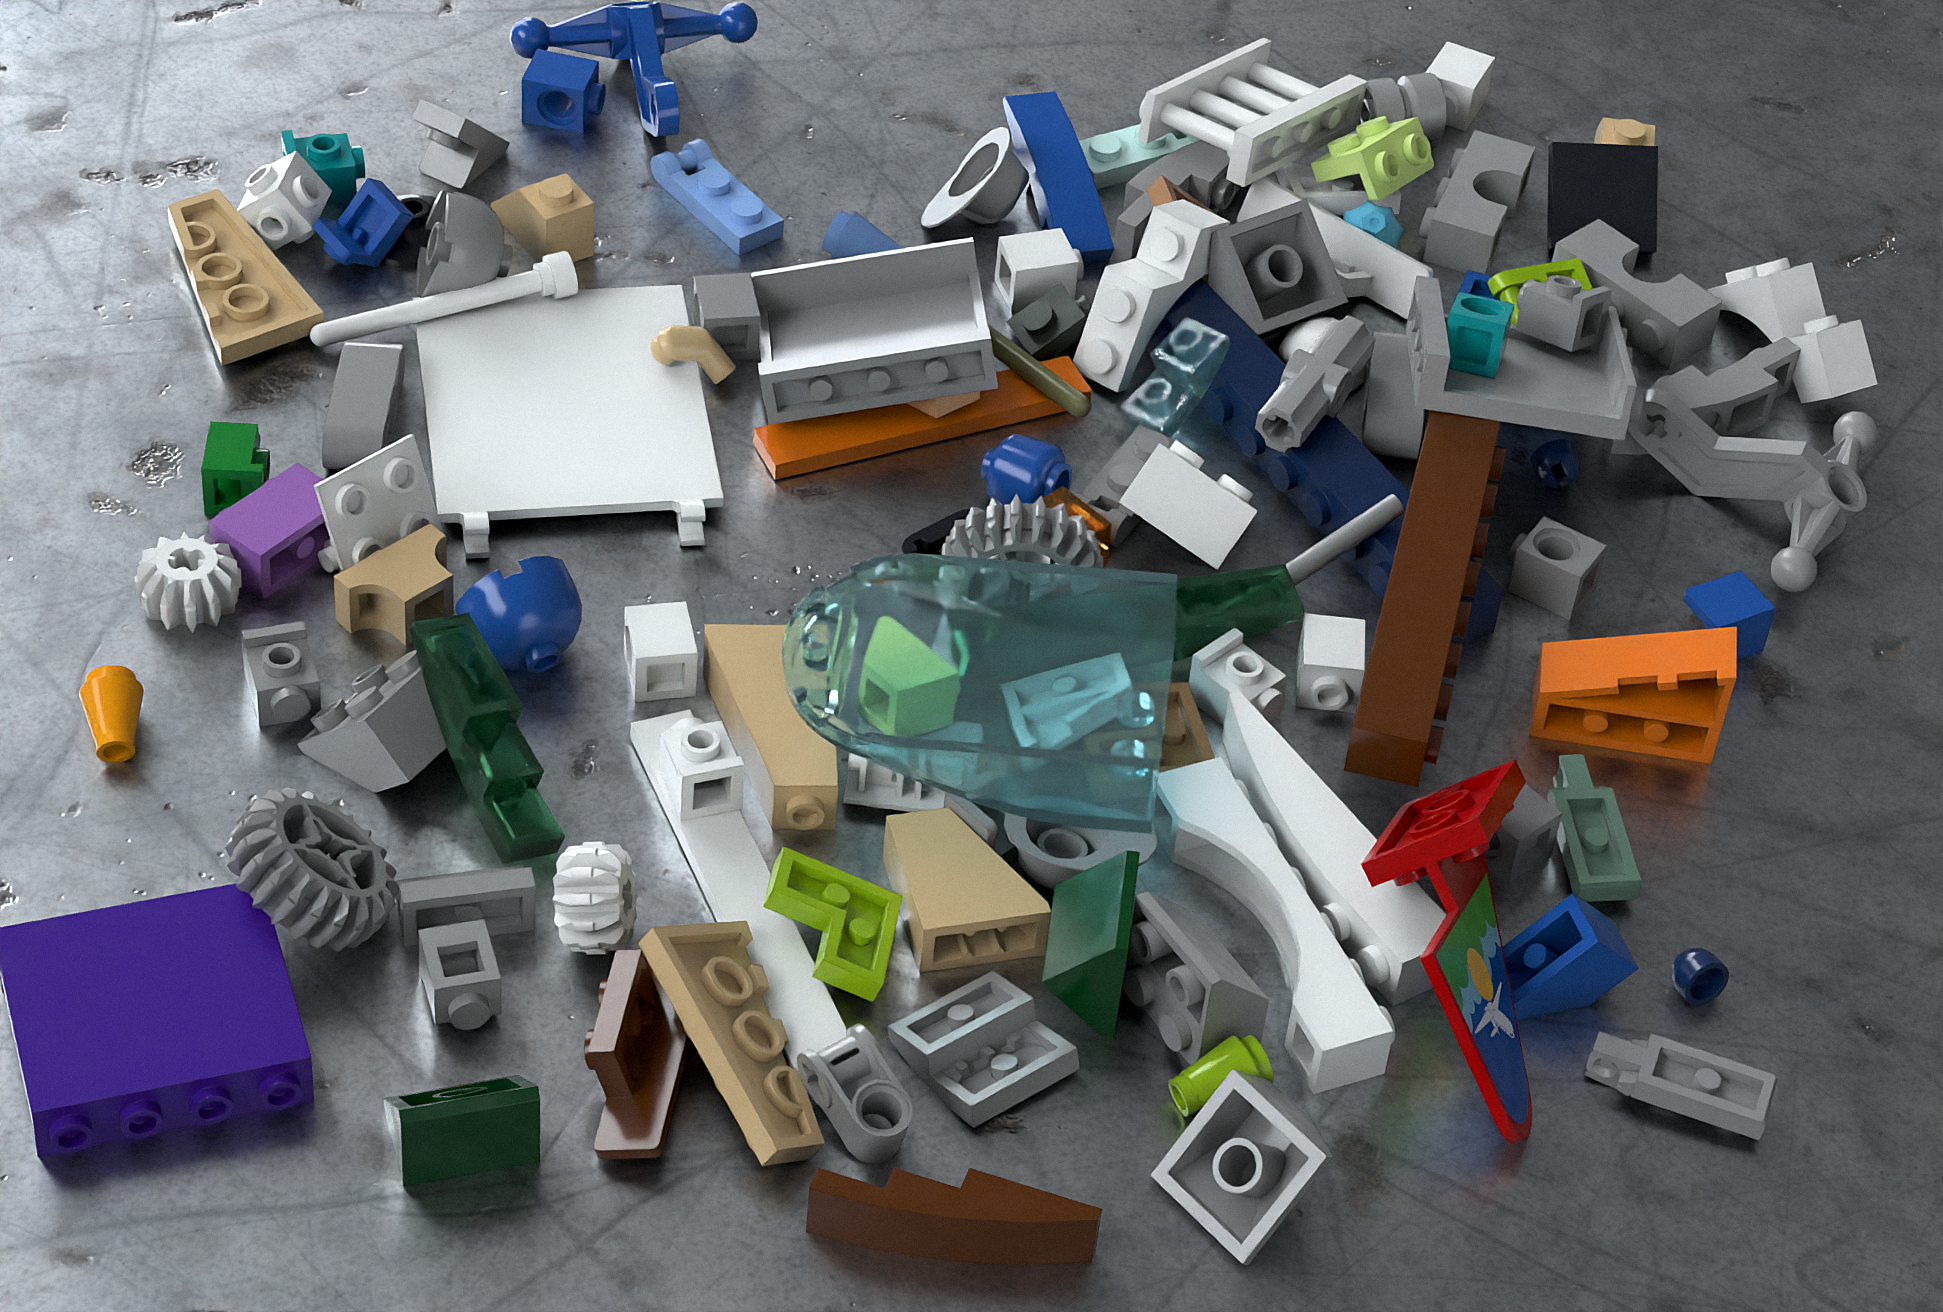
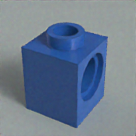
M537 49L522 77V122L584 134L592 116H599L604 106L606 87L605 84L599 83V61Z

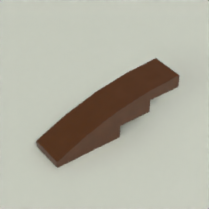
M818 1168L809 1187L806 1232L874 1250L950 1262L1020 1266L1092 1262L1096 1252L1102 1209L972 1168L968 1169L961 1188L897 1168L893 1169L885 1188Z

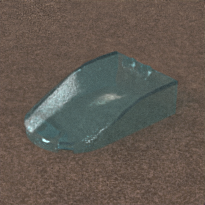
M915 553L894 554L865 560L851 565L850 575L832 583L828 587L824 588L821 584H818L804 597L793 612L787 624L782 645L783 675L786 691L798 715L819 736L847 752L920 783L988 808L1036 821L1089 829L1152 834L1176 642L1178 574Z

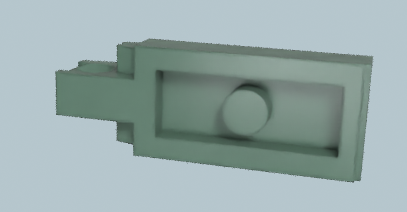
M1584 754L1560 755L1558 758L1560 762L1558 772L1553 777L1555 788H1549L1547 797L1548 802L1562 812L1556 837L1573 894L1585 902L1638 899L1642 880L1613 788L1593 786Z

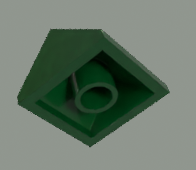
M1126 850L1056 884L1054 888L1041 983L1100 1036L1114 1038L1129 948L1140 852Z
M520 1075L383 1098L385 1114L403 1187L540 1162L539 1088L536 1084Z

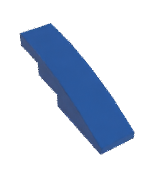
M1056 92L1005 96L1003 105L1016 156L1029 173V182L1025 187L1026 193H1033L1042 229L1062 228L1072 249L1079 250L1083 262L1110 259L1114 246L1102 204L1084 152Z

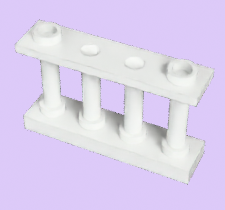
M1263 37L1147 91L1139 110L1141 126L1138 141L1148 144L1175 130L1189 134L1227 151L1230 160L1226 180L1245 187L1327 145L1331 141L1356 130V127L1359 125L1368 81L1349 74L1322 88L1313 86L1267 66L1272 41ZM1264 87L1287 98H1290L1294 100V102H1290L1286 99H1283L1279 96L1262 90V88ZM1233 102H1239L1266 115L1261 116L1255 112L1238 106ZM1204 116H1210L1216 120H1219L1223 123H1226L1230 126L1237 128V130H1231L1225 126H1222L1218 123H1215L1211 120L1204 118Z

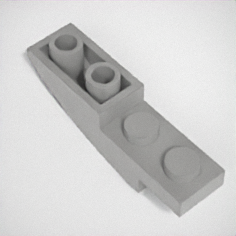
M1199 140L1160 158L1126 183L1123 212L1116 220L1114 250L1111 262L1116 264L1136 258L1154 207L1146 189L1161 175L1216 213L1219 209H1226L1233 200L1235 193L1242 187L1226 180L1230 160L1227 151Z
M1783 337L1764 348L1753 350L1747 357L1726 368L1716 369L1709 376H1706L1696 367L1690 365L1670 376L1661 377L1653 385L1643 389V391L1647 389L1668 391L1678 397L1716 434L1724 437H1737L1767 424L1774 399L1790 389L1801 348L1786 337ZM1661 414L1654 417L1647 415L1646 417L1652 423L1659 420L1664 423L1666 421L1665 417ZM1628 430L1624 441L1605 438L1602 447L1609 454H1650L1631 436Z

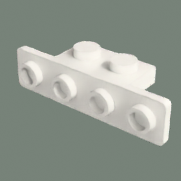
M1263 177L1251 183L1236 221L1238 223L1304 200L1305 198L1269 178ZM1308 201L1346 297L1366 296L1401 317L1408 319L1416 276L1432 278L1433 270Z

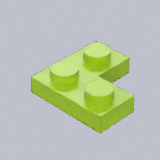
M783 846L773 865L763 907L823 932L812 977L871 1002L874 1001L884 983L902 896Z

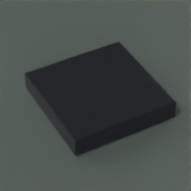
M1552 142L1548 146L1547 251H1554L1557 242L1600 219L1638 244L1639 250L1637 255L1655 254L1657 252L1658 146Z

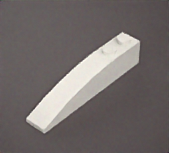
M1240 690L1229 694L1222 740L1234 778L1240 779L1244 783L1249 794L1250 804L1262 823L1266 822L1272 827L1277 839L1278 848L1289 866L1297 868L1305 882L1306 892L1319 913L1323 912L1329 917L1334 928L1335 938L1345 954L1359 964L1364 981L1370 986H1375L1392 1006L1432 989L1433 986L1420 957L1446 914L1416 881L1407 885L1396 886L1392 879L1377 886H1371L1361 863L1377 842V839Z

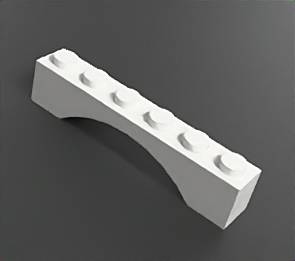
M1221 757L1153 774L1146 820L1152 825L1157 838L1171 861L1201 874L1231 893L1256 916L1273 938L1287 968L1292 991V1009L1284 1047L1312 1093L1317 1094L1384 1074L1390 1046L1395 1040V1027L1391 1015L1384 1006L1377 1005L1365 986L1364 976L1359 964L1352 958L1348 959L1335 938L1334 928L1329 917L1323 912L1319 913L1306 892L1305 882L1297 868L1289 866L1279 850L1272 827L1266 822L1262 823L1251 806L1249 794L1244 783L1240 779H1234Z

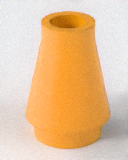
M106 665L92 670L87 674L85 684L79 692L80 700L96 743L97 757L108 763L125 762L135 755V737L144 689L142 684L136 680L135 673L124 666Z

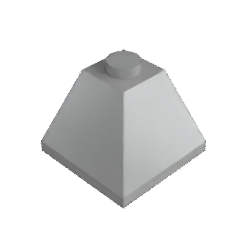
M1232 1069L1151 1173V1176L1237 1260L1244 1265H1249L1333 1157L1314 1121L1268 1079Z

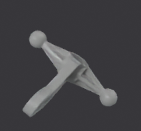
M1661 389L1644 390L1639 420L1637 423L1629 421L1627 427L1631 436L1695 496L1784 502L1786 514L1792 523L1790 547L1781 549L1772 559L1771 578L1779 588L1788 592L1806 590L1816 580L1817 561L1814 557L1843 532L1851 517L1862 511L1866 506V490L1858 476L1860 455L1868 453L1876 444L1878 427L1872 417L1863 412L1851 411L1843 414L1838 419L1833 429V439L1836 445L1823 456L1807 441L1719 436L1678 397ZM1661 414L1665 417L1666 421L1664 423L1659 420L1652 423L1646 417L1647 415L1654 417Z

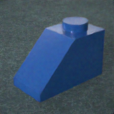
M1573 893L1503 946L1517 1020L1588 1007L1639 969L1614 921Z

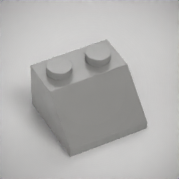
M1307 199L1212 232L1208 285L1260 339L1293 328L1308 318L1323 316L1348 302Z

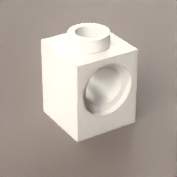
M686 601L626 606L624 653L634 701L643 702L696 697L698 652Z
M1305 613L1297 652L1296 707L1356 714L1365 672V620Z

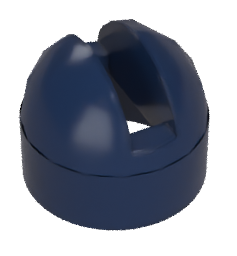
M1557 439L1546 442L1539 446L1531 455V463L1540 482L1547 487L1556 490L1561 489L1560 482L1569 480L1573 484L1580 474V459L1574 444L1569 440Z
M1688 948L1676 956L1672 965L1671 980L1676 990L1692 1005H1704L1711 1002L1721 994L1728 983V968L1713 953L1703 948Z

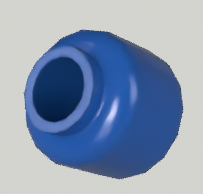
M1011 434L1003 439L997 448L992 447L987 451L981 466V478L983 481H986L989 498L992 499L993 497L1003 505L1011 504L1017 493L1022 503L1033 504L1042 496L1046 507L1051 509L1065 501L1071 486L1072 468L1070 464L1066 463L1065 456L1057 445L1020 434Z

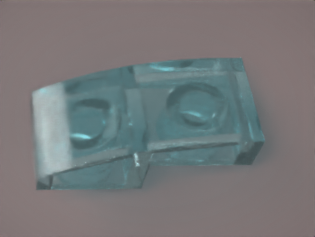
M1186 317L1150 354L1156 370L1119 407L1125 422L1136 428L1138 425L1144 426L1171 438L1193 412L1216 376L1231 344L1229 337Z

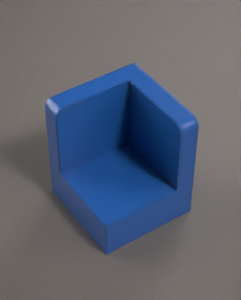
M1742 571L1686 589L1683 601L1708 629L1737 627V660L1764 650L1776 608Z

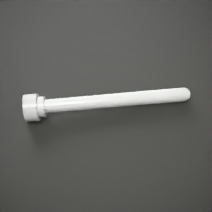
M566 250L545 255L542 257V262L533 265L532 271L492 280L473 288L444 292L317 324L311 329L310 338L317 346H327L537 292L542 297L552 295L554 300L575 295L578 293L575 267Z

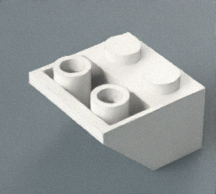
M1175 440L1169 449L1159 443L1121 497L1119 503L1217 570L1258 512V510L1247 504L1254 494L1226 474L1222 475L1218 482L1199 470L1205 460L1180 442Z

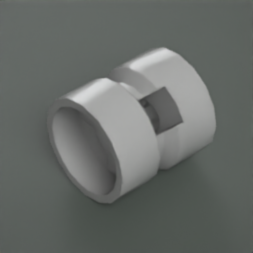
M1435 74L1405 75L1398 79L1397 84L1389 77L1366 80L1368 82L1359 125L1382 116H1386L1388 123L1418 117L1424 135L1429 141H1437L1442 137L1447 119L1446 102L1441 83Z

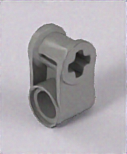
M856 1024L846 1031V1037L818 1052L807 1049L799 1053L797 1056V1066L802 1082L810 1096L823 1109L845 1143L847 1150L855 1158L865 1163L879 1164L889 1161L894 1157L903 1143L913 1117V1104L909 1094L904 1090L885 1061L881 1048L870 1031L863 1025ZM878 1114L886 1118L891 1123L892 1128L886 1130L876 1129L870 1126L863 1116Z

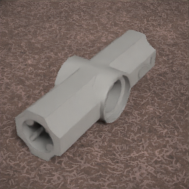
M1348 315L1343 320L1332 321L1308 351L1297 349L1292 354L1283 371L1278 389L1257 414L1255 429L1265 439L1266 446L1283 453L1288 448L1300 447L1324 415L1333 418L1339 413L1347 399L1353 378L1373 354L1375 338L1366 329L1365 322Z

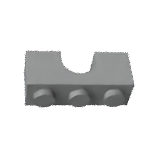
M1477 130L1474 131L1466 149L1457 147L1450 165L1449 178L1443 176L1438 186L1434 201L1435 208L1427 207L1421 223L1419 237L1427 239L1423 258L1424 262L1462 273H1467L1468 270L1487 275L1499 250L1505 218H1514L1527 190L1536 147Z
M1597 219L1557 242L1552 262L1580 258L1593 289L1601 286L1613 289L1609 306L1616 307L1621 327L1627 328V341L1666 368L1674 367L1712 343L1722 300L1681 273L1662 283H1648L1632 277L1639 245L1602 220Z

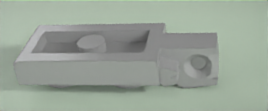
M1599 1031L1594 1040L1585 1070V1076L1616 1088V1090L1626 1096L1631 1095L1632 1098L1759 1141L1766 1127L1779 1079L1775 1074L1652 1033L1648 1041L1631 1039L1630 1042Z

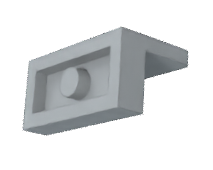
M520 865L396 881L399 892L395 900L404 947L419 945L418 930L485 919L489 936L535 930L536 886L531 867L523 868Z

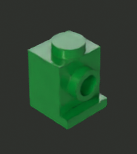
M210 421L201 466L205 514H219L222 510L231 507L269 480L270 450L260 448L261 436L258 424Z

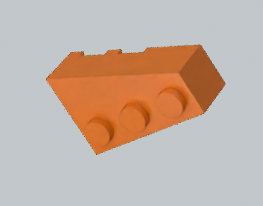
M1737 627L1543 642L1532 684L1529 736L1711 764L1737 677Z

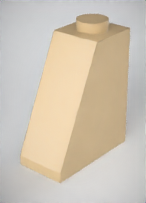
M949 807L886 816L882 860L892 891L902 896L899 912L919 973L1045 955L1051 917L1048 902Z

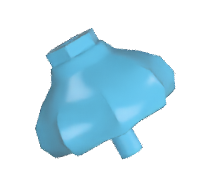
M1367 200L1358 208L1343 213L1344 221L1398 250V242L1405 230L1395 219L1392 207L1378 206Z

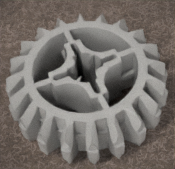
M1016 493L1011 504L1006 505L1001 504L992 497L987 506V511L971 506L966 520H955L950 536H946L945 543L942 546L940 580H942V587L945 588L948 605L957 607L961 620L978 619L984 631L994 627L1002 630L1003 633L1020 632L1028 635L1030 632L1041 631L1047 636L1055 625L1072 629L1076 616H1088L1092 601L1097 600L1098 593L1101 590L1103 556H1100L1099 542L1096 539L1095 531L1087 530L1083 515L1068 517L1069 514L1064 503L1051 509L1047 508L1042 496L1033 504L1022 503Z
M286 787L281 792L270 789L263 797L257 798L252 806L248 805L236 819V826L230 832L231 838L225 845V849L231 857L227 867L232 873L240 877L236 886L240 891L249 893L254 899L253 908L262 909L271 917V925L279 923L288 929L291 938L294 940L303 936L306 937L311 946L317 949L326 944L330 949L337 952L345 946L356 948L363 940H368L374 932H377L390 917L389 912L396 905L394 898L399 892V887L396 881L393 880L397 871L393 865L384 860L387 854L385 848L375 845L371 840V830H364L354 822L353 814L346 816L337 810L334 801L329 800L323 803L311 791H306L301 795L296 789Z

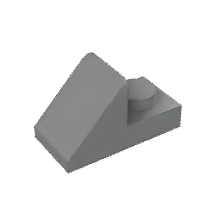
M421 98L412 117L415 121L430 128L426 137L430 140V143L419 165V170L423 174L459 189L467 187L506 153L510 142L473 121Z

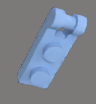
M695 139L682 146L680 152L675 154L666 151L652 157L650 162L651 171L658 184L738 256L783 237L784 220L717 162L704 140ZM690 171L692 175L688 176L686 172Z

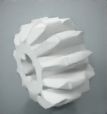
M184 531L181 538L174 541L160 537L157 548L142 550V558L137 567V575L135 576L136 595L140 598V603L146 611L148 620H162L167 631L179 624L187 625L192 633L196 625L200 623L217 627L221 615L234 613L235 604L238 601L239 588L242 587L241 569L237 568V560L234 559L229 544H215L210 533L198 539L189 538Z
M604 841L583 842L581 846H568L556 862L557 874L553 877L555 887L552 902L555 904L554 923L559 927L561 942L564 946H568L571 952H586L587 955L608 954V951L623 950L627 942H630L634 935L633 922L637 918L636 899L638 894L635 890L636 874L632 870L631 857L619 844L605 845Z

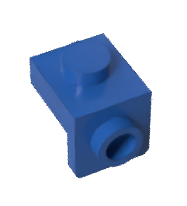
M367 178L337 221L318 217L312 228L326 242L323 245L324 250L339 263L347 266L357 263L378 267L414 215L382 181Z

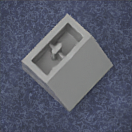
M446 648L422 657L415 650L398 659L388 669L380 663L361 674L351 684L356 692L345 702L343 699H338L320 710L311 719L316 728L297 745L308 757L371 792L377 793L411 781L488 710V707Z
M1149 891L1136 895L1123 987L1130 1001L1138 1007L1142 1006L1157 1024L1167 1046L1175 1052L1179 1051L1185 1060L1192 1065L1231 1035L1240 1039L1251 1034L1261 1043L1269 1004L1268 997L1194 911Z

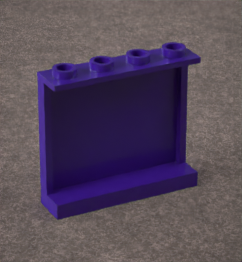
M237 883L0 927V985L2 993L5 994L25 1086L37 1157L61 1152H76L86 1147L130 1138H145L155 1133L199 1124H214L224 1119L268 1110H283L293 1105L314 1101L312 1057L275 925H271V917L266 912L252 907L254 899L249 893L240 891L236 886Z

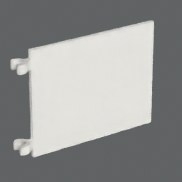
M682 285L578 290V293L555 300L552 295L542 297L537 292L415 323L436 509L440 523L458 522L462 525L466 559L490 558L488 534H490L489 521L673 510L677 514L680 545H705L702 521H705L706 517L705 508L723 507L724 497L698 365L696 361H673L670 365H663L654 359L650 349L652 340L658 336L660 330L671 325L690 326Z

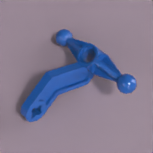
M655 1L622 2L609 4L552 26H547L542 20L535 17L522 18L512 27L509 40L515 53L527 59H532L537 49L547 51L549 47H557L610 59H630L642 127L655 137L678 135L680 125L676 86L671 79L664 76L661 61L662 54L720 34L731 43L739 44L746 42L756 32L758 20L754 10L742 2L727 4L719 14Z

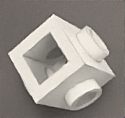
M294 151L273 164H266L260 167L247 179L245 183L247 191L237 211L274 251L291 241H294L296 244L302 243L316 232L312 226L320 217L332 190L297 151Z

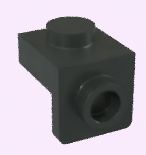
M1060 282L1006 322L1028 353L1041 362L1052 359L1081 338L1092 305L1083 294L1073 300Z

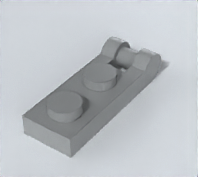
M1138 425L1081 494L1075 493L1066 506L1069 514L1068 517L1083 515L1084 524L1087 526V529L1098 533L1100 541L1118 547L1142 519L1119 503V500L1156 446L1161 443L1169 449L1175 439ZM1180 442L1181 444H1183L1184 446H1186L1188 449H1190V446H1189V445Z

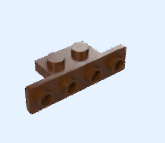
M616 950L609 977L603 979L599 986L598 1001L600 1009L595 1027L587 1031L584 1041V1055L587 1067L590 1070H595L606 1096L593 1147L599 1159L656 1158L663 1153L691 1039L686 1034L683 1024L664 989L656 980L653 970L646 957H644L642 950Z

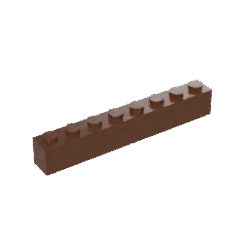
M1430 410L1352 726L1344 771L1418 787L1424 762L1435 765L1437 763L1444 728L1432 725L1433 719L1446 722L1454 685L1442 683L1443 677L1454 680L1456 678L1463 643L1451 640L1452 636L1465 638L1472 602L1461 600V596L1474 598L1481 562L1470 560V556L1483 557L1490 523L1479 521V517L1491 520L1498 485L1487 483V481H1500L1507 447L1496 445L1500 426L1499 421Z

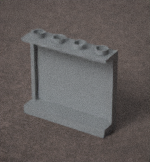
M973 237L751 273L760 313L759 342L761 363H758L768 425L998 388L992 342L981 291Z
M1416 276L1406 324L1416 408L1621 441L1625 440L1629 421L1638 422L1642 410L1644 391L1643 388L1637 387L1638 368L1631 366L1632 347H1626L1627 328L1621 327L1616 307L1609 306L1602 341L1573 352L1515 330L1516 325L1510 324L1504 357L1495 379L1448 368L1451 358L1446 330L1449 314H1444L1439 279Z

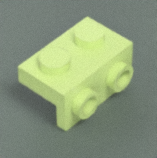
M1386 116L1366 121L1356 127L1358 134L1346 135L1327 144L1329 152L1311 162L1317 183L1359 173L1370 202L1382 200L1434 167L1430 143L1424 135L1418 117L1388 123Z

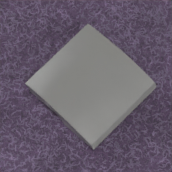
M995 971L979 977L887 1026L889 1038L915 1073L951 1110L973 1128L1080 1069L1077 1047L1036 1020L1034 998Z

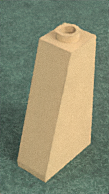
M704 624L703 678L737 754L742 758L746 774L771 829L835 830L839 785L828 625Z

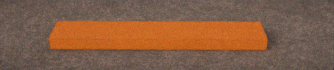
M1068 355L1040 362L1085 395L1091 402L1092 390ZM1007 369L996 372L998 388L980 391L979 400L939 418H935L915 407L902 403L754 428L753 444L774 480L1066 410L1013 370Z

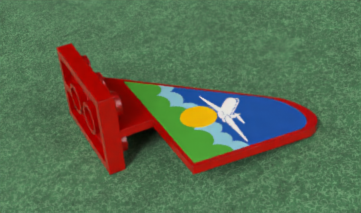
M1516 759L1402 804L1361 863L1372 887L1392 879L1396 886H1403L1427 874L1429 875L1447 915L1424 950L1420 960L1491 1116L1501 1135L1510 1144L1528 1139L1532 1126V1102L1485 851L1490 848L1488 842L1494 833L1503 827L1502 820L1515 807L1514 801L1526 783Z

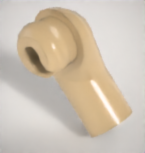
M671 325L660 330L658 336L651 342V353L657 362L663 365H670L673 361H696L714 384L722 381L737 368L710 332L700 326Z

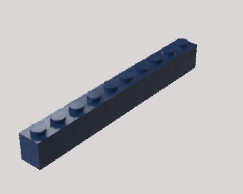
M1202 278L1194 282L1176 300L1146 346L1147 350L1164 364L1176 377L1183 389L1188 390L1207 410L1211 419L1219 423L1239 444L1242 452L1258 464L1271 478L1274 486L1289 497L1304 513L1305 518L1312 526L1317 527L1327 537L1390 494H1394L1400 500L1406 511L1410 492L1336 416L1331 418L1324 415L1300 447L1288 448L1283 453L1266 446L1265 439L1255 429L1257 414L1278 389L1286 364ZM1405 513L1341 555L1346 562L1351 563L1368 581L1377 596L1382 599L1385 596ZM1470 556V560L1476 561L1472 556ZM1480 566L1474 598L1461 596V600L1472 602L1465 638L1452 636L1451 641L1466 644L1494 633L1504 589L1482 566Z

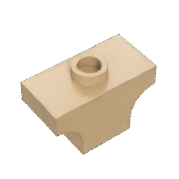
M430 523L334 576L336 621L350 633L362 629L386 631L395 636L405 646L454 619L453 574L447 570L446 535Z

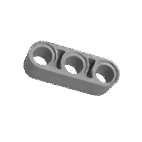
M1373 330L1372 336L1375 338L1373 354L1367 361L1360 442L1373 455L1417 461L1425 409L1416 408L1407 335Z
M353 340L344 341L323 431V468L344 470L391 444L404 382V345Z

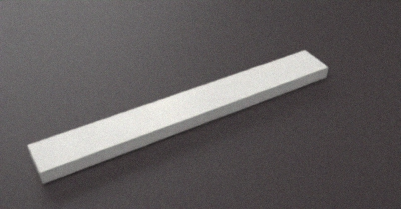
M691 710L631 723L630 739L717 923L748 922L753 940L746 949L752 964L763 965L770 985V989L763 997L770 1017L782 1020L789 1039L787 1045L782 1049L787 1066L798 1070L797 1056L799 1053L807 1049L818 1052L846 1037L847 1029L824 982L812 977L815 964L794 921L763 907L771 874L740 810L684 821L679 819L659 768L660 732L669 731L681 719L694 717ZM717 779L694 783V790L719 786ZM807 1091L811 1105H818Z

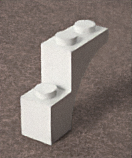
M1184 199L1153 207L1136 258L1105 266L1073 359V363L1081 375L1115 392L1128 389L1143 351L1166 313L1194 282L1209 274L1212 232L1228 226L1230 221Z
M1788 257L1760 265L1749 266L1725 273L1728 284L1707 289L1708 292L1722 300L1720 310H1729L1744 316L1762 330L1772 343L1786 337L1801 348L1792 378L1801 404L1834 398L1878 384L1861 319L1838 324L1836 314L1826 316L1812 262L1790 267Z

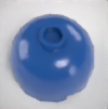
M537 556L519 560L518 562L523 571L503 578L500 570L497 569L468 588L458 600L455 611L459 619L456 618L463 635L478 657L492 667L510 671L529 669L532 673L546 671L561 661L563 657L562 652L569 647L578 633L582 621V602L577 587L563 560L552 556Z

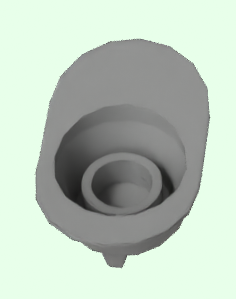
M999 127L991 130L969 151L954 176L926 207L921 218L924 227L932 228L939 226L957 214L978 224L995 223L1005 218L1011 212L1029 182V173L1010 149L1012 135L1008 128Z
M1036 793L1015 800L1005 812L1003 827L1009 841L1018 848L1019 866L1035 883L1047 889L1054 890L1056 884L1126 850L1140 852L1138 867L1147 863L1156 852L1157 834L1152 825L1138 814L1117 807L1083 802L1052 793Z

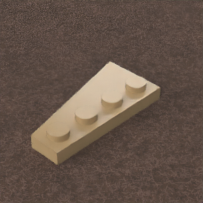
M219 189L168 205L169 224L221 366L310 335V331L315 325L324 323V312Z
M733 921L652 927L639 941L638 945L650 964L656 980L664 989L679 1016L686 1034L693 1041L713 1077L716 1088L723 1095L742 1129L749 1147L754 1151L761 1165L766 1166L810 1160L825 1142L799 1071L787 1066L782 1049L787 1045L789 1039L782 1020L771 1018L763 997L770 989L763 965L752 964L746 949L753 940L748 922Z

